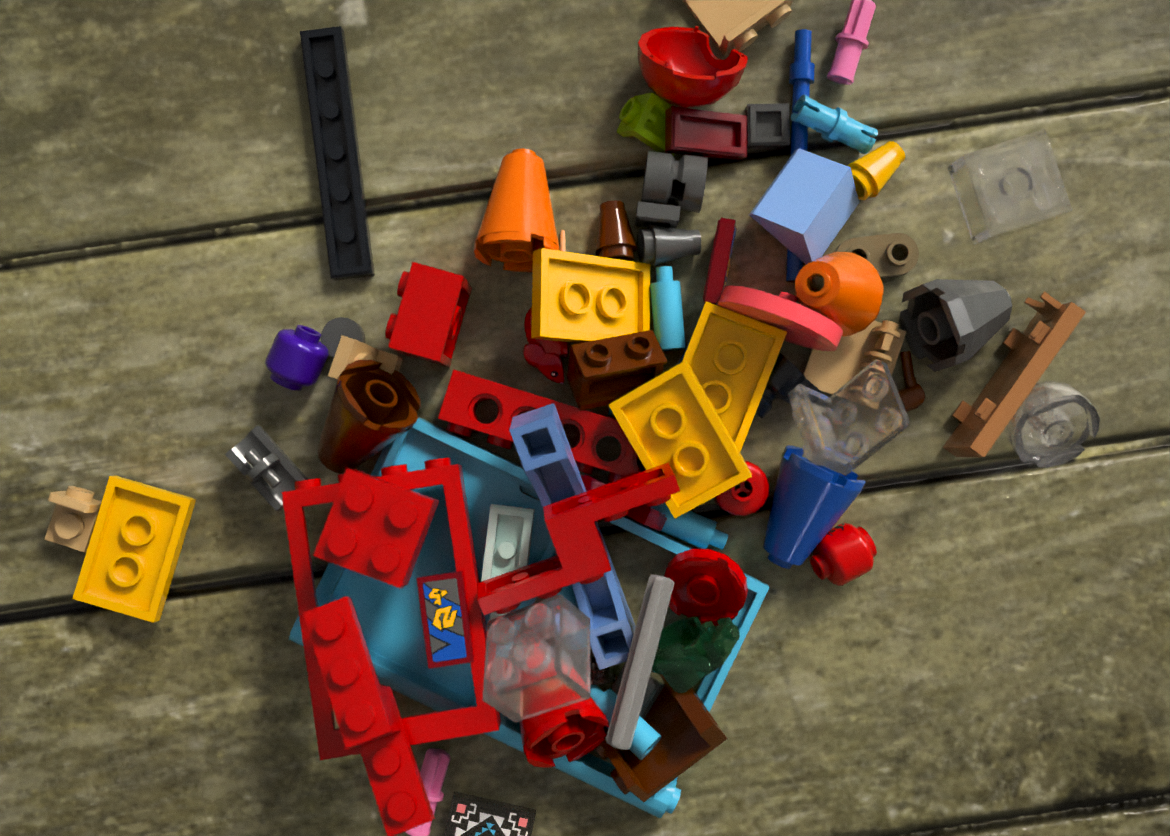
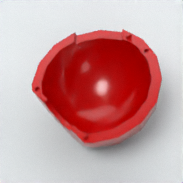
M695 26V28L664 27L653 29L642 34L638 42V62L641 74L648 86L667 102L683 108L711 105L722 99L739 84L748 61L746 55L735 49L731 50L730 55L725 60L717 58L711 51L709 35L700 31L699 26Z

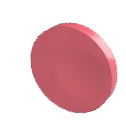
M726 286L717 304L725 309L787 332L784 341L814 350L835 351L843 334V330L836 323L796 303L797 297L788 292L782 291L779 296L748 287Z

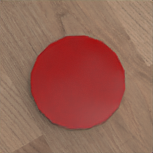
M690 549L677 554L667 565L664 577L674 581L669 607L678 616L682 613L691 618L690 622L697 625L718 626L732 621L738 615V611L744 606L748 593L747 578L740 566L727 555L711 549Z

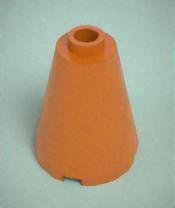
M520 148L513 150L502 159L474 243V254L479 261L488 266H491L493 259L504 262L503 270L532 272L533 251L540 248L560 251L544 161L534 151Z
M850 252L827 254L805 265L799 271L795 280L798 303L836 323L843 330L842 336H851L865 330L879 314L882 297L884 296V285L878 270L860 255Z

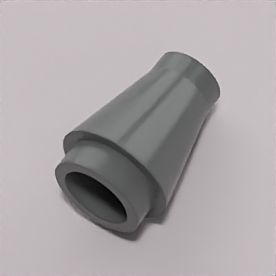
M649 224L647 229L638 230L637 251L641 263L649 262L651 266H656L690 255H699L701 252L699 230H686Z

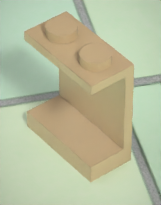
M682 0L723 56L733 49L739 52L746 49L758 38L756 32L767 24L772 28L780 24L791 14L790 6L793 0Z

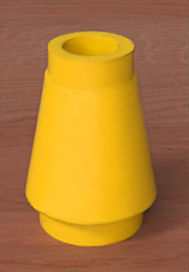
M888 141L886 144L848 165V167H851L859 200L876 197L905 160V153L897 143Z

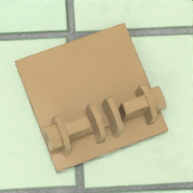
M883 320L882 323L873 321L861 332L851 336H842L835 351L811 349L803 374L806 379L822 392L880 411L907 331L898 329L899 324L892 321Z

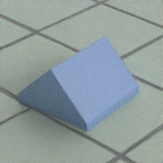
M799 148L791 155L749 216L807 265L822 257L859 204L851 167Z

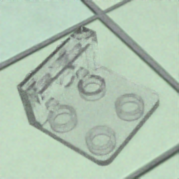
M879 359L872 361L831 397L802 384H798L788 393L793 409V419L798 425L806 457L815 465H821L845 476L901 434L909 425L908 415L888 365Z

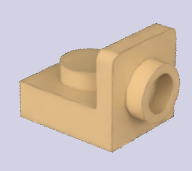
M342 335L328 376L338 380L339 375L346 366L357 360L378 361L382 363L379 368L392 375L394 370L399 372L402 358Z
M68 486L67 491L50 492L48 501L56 503L44 540L81 552H87L101 506V501L93 499L94 492L75 486Z

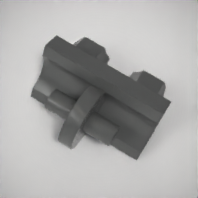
M258 425L241 442L225 454L275 511H280L284 507L282 492L295 490L294 482L308 479L266 431Z

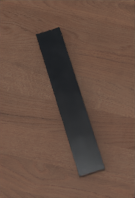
M341 26L300 31L330 277L335 281L374 276L344 30Z

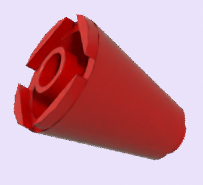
M533 640L521 645L512 658L523 752L527 762L534 767L549 768L555 767L553 759L564 755L567 756L569 762L581 758L594 750L605 739L604 727H609L606 715L549 643Z

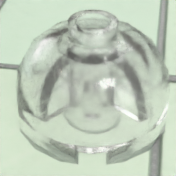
M1045 381L1036 383L1005 427V432L1014 451L1023 462L1031 461L1035 462L1038 467L1049 468L1062 465L1078 457L1085 450L1081 444L1087 440L1088 436L1091 435L1093 439L1096 437L1099 431L1100 417L1090 400L1071 385Z

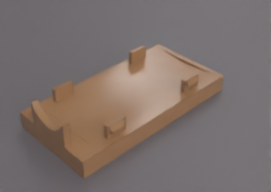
M1045 292L1040 296L1044 302L1028 297L1024 303L1036 310V315L1023 333L1012 328L1002 343L1010 349V352L973 405L970 406L965 401H961L951 415L960 423L943 448L955 457L984 458L1086 311L1073 302L1061 304Z

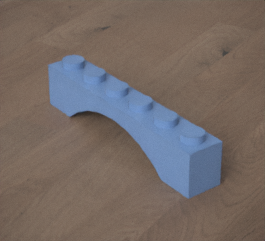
M552 403L514 416L509 431L524 471L542 507L586 492L555 404ZM595 521L609 558L611 571L604 573L602 578L593 583L580 584L577 582L572 584L585 633L599 670L627 661L636 626L599 524Z

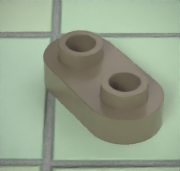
M903 233L850 238L840 244L834 251L860 253L863 258L868 260L878 270L881 279L899 277L906 274L915 267L919 258L917 244L911 237ZM893 247H899L903 250L904 258L902 261L893 258Z

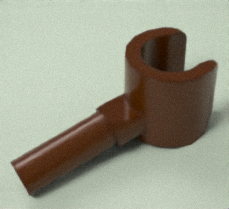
M911 351L900 353L906 388L896 391L895 399L902 413L918 408L925 400V392L916 382V377L914 376Z

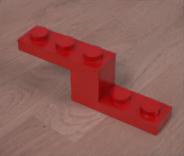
M669 463L544 506V520L557 555L479 582L477 600L483 615L492 612L497 614L510 612L516 609L520 602L535 597L538 599L553 597L563 587L577 582L580 584L593 583L602 578L604 573L611 571L609 558L595 521L601 519L604 521L618 520L629 513V509L643 504L657 506L670 500L671 494L680 492V489Z
M345 596L304 612L303 616L345 748L359 747L387 836H395L434 820L435 818L391 687L380 686L351 597Z

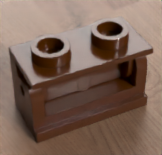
M653 330L573 344L570 348L567 380L580 411L606 406L662 374L663 365L667 364V359Z

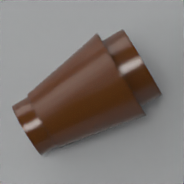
M614 200L600 204L596 255L634 261L633 253L637 251V246L624 202Z

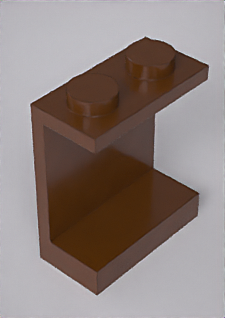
M669 658L655 668L665 682V686L644 719L662 736L653 750L644 759L640 760L630 750L617 749L606 742V737L595 748L604 760L609 758L615 769L610 774L619 789L625 795L631 791L642 802L648 800L728 739L687 679ZM604 727V730H605V733H606V736H607L608 729H607L606 727Z

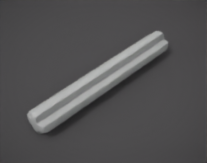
M651 575L648 579L606 736V742L617 749L629 750L633 742L674 587V581L668 577Z

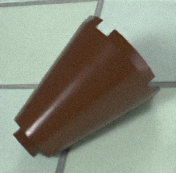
M357 360L348 364L339 375L317 448L318 458L327 469L339 474H345L346 468L356 469L415 424L418 419L417 411L421 407V400L415 387L397 370H394L391 375L379 368L382 363L378 361Z

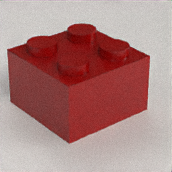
M412 262L410 272L404 271L398 284L397 296L402 297L398 314L392 313L386 326L385 338L390 339L388 347L402 355L450 368L472 287L466 278L459 274Z
M346 468L313 556L392 586L402 588L409 583L439 500L364 472Z

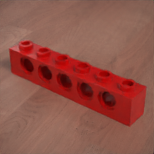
M453 369L438 419L448 421L446 430L471 437L472 430H477L489 434L487 443L511 450L513 439L509 429L512 418L524 412L554 403L562 425L571 424L580 431L581 437L578 445L571 448L580 472L592 475L594 467L610 472L608 480L613 482L642 472L637 466L638 455L616 419L587 410L580 411L579 408ZM490 399L496 402L499 412L493 422L484 424L477 418L476 409L480 402ZM603 437H613L620 444V454L613 461H603L596 453V445Z

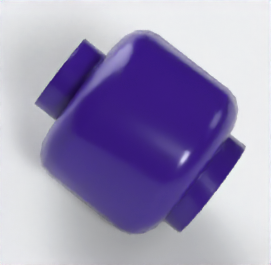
M297 325L295 330H280L265 360V365L271 372L270 378L275 383L295 391H301L303 387L313 386L317 382L329 356L327 347L319 341L321 334L304 325Z

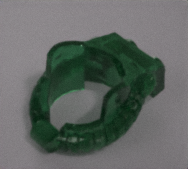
M696 616L687 617L665 626L662 629L651 672L662 674L675 692H686L700 679L724 664L740 638L738 627L732 623L730 617L718 619L719 627L716 630L712 621L701 624Z

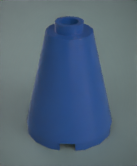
M792 445L786 446L782 453L763 548L769 553L767 558L774 564L786 569H790L792 564L801 566L862 492L866 483L865 480H857L858 474L822 455L810 456L809 459L802 457L805 449Z

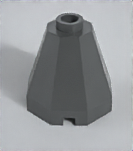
M936 279L903 293L902 302L908 301V308L900 312L899 322L902 330L907 331L905 337L912 354L919 360L927 357L933 362L927 366L936 372L968 361L1009 321L1012 300L1006 289L995 281Z

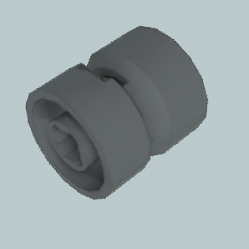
M648 150L641 202L665 205L673 203L674 206H681L680 211L700 213L705 190L708 158L684 154L680 160H675L672 153ZM673 179L678 180L680 182L673 184Z

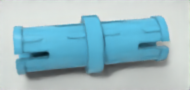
M802 95L793 108L795 112L791 114L792 121L821 133L822 138L829 142L837 140L858 150L862 154L868 153L876 142V139L869 137L870 135L873 137L878 135L876 128L869 127L848 117L847 111L839 107L835 110L818 103L806 95Z

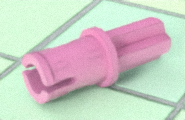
M872 0L851 1L842 33H838L835 38L838 45L830 71L827 74L829 80L844 85L853 84L862 50L867 49L869 45L866 37L876 8Z
M429 748L425 754L420 776L434 815L437 803L442 801L444 797L441 789L450 762V755L444 750ZM432 821L405 832L411 836H429Z

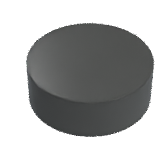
M339 317L332 319L324 326L321 332V343L327 347L329 355L333 358L342 335L365 343L363 329L358 323L349 318Z

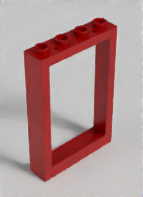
M450 457L424 461L425 469L408 472L407 464L381 468L382 476L377 477L410 490L443 485L456 571H463L475 659L470 664L477 705L401 718L410 745L499 731L501 725L486 620L477 600L478 583L480 581L462 465H451ZM344 474L337 475L338 483L321 486L320 478L294 482L295 490L282 492L320 760L361 754L359 747L345 748L340 729L335 727L333 707L303 616L304 612L318 607L304 507L334 502Z

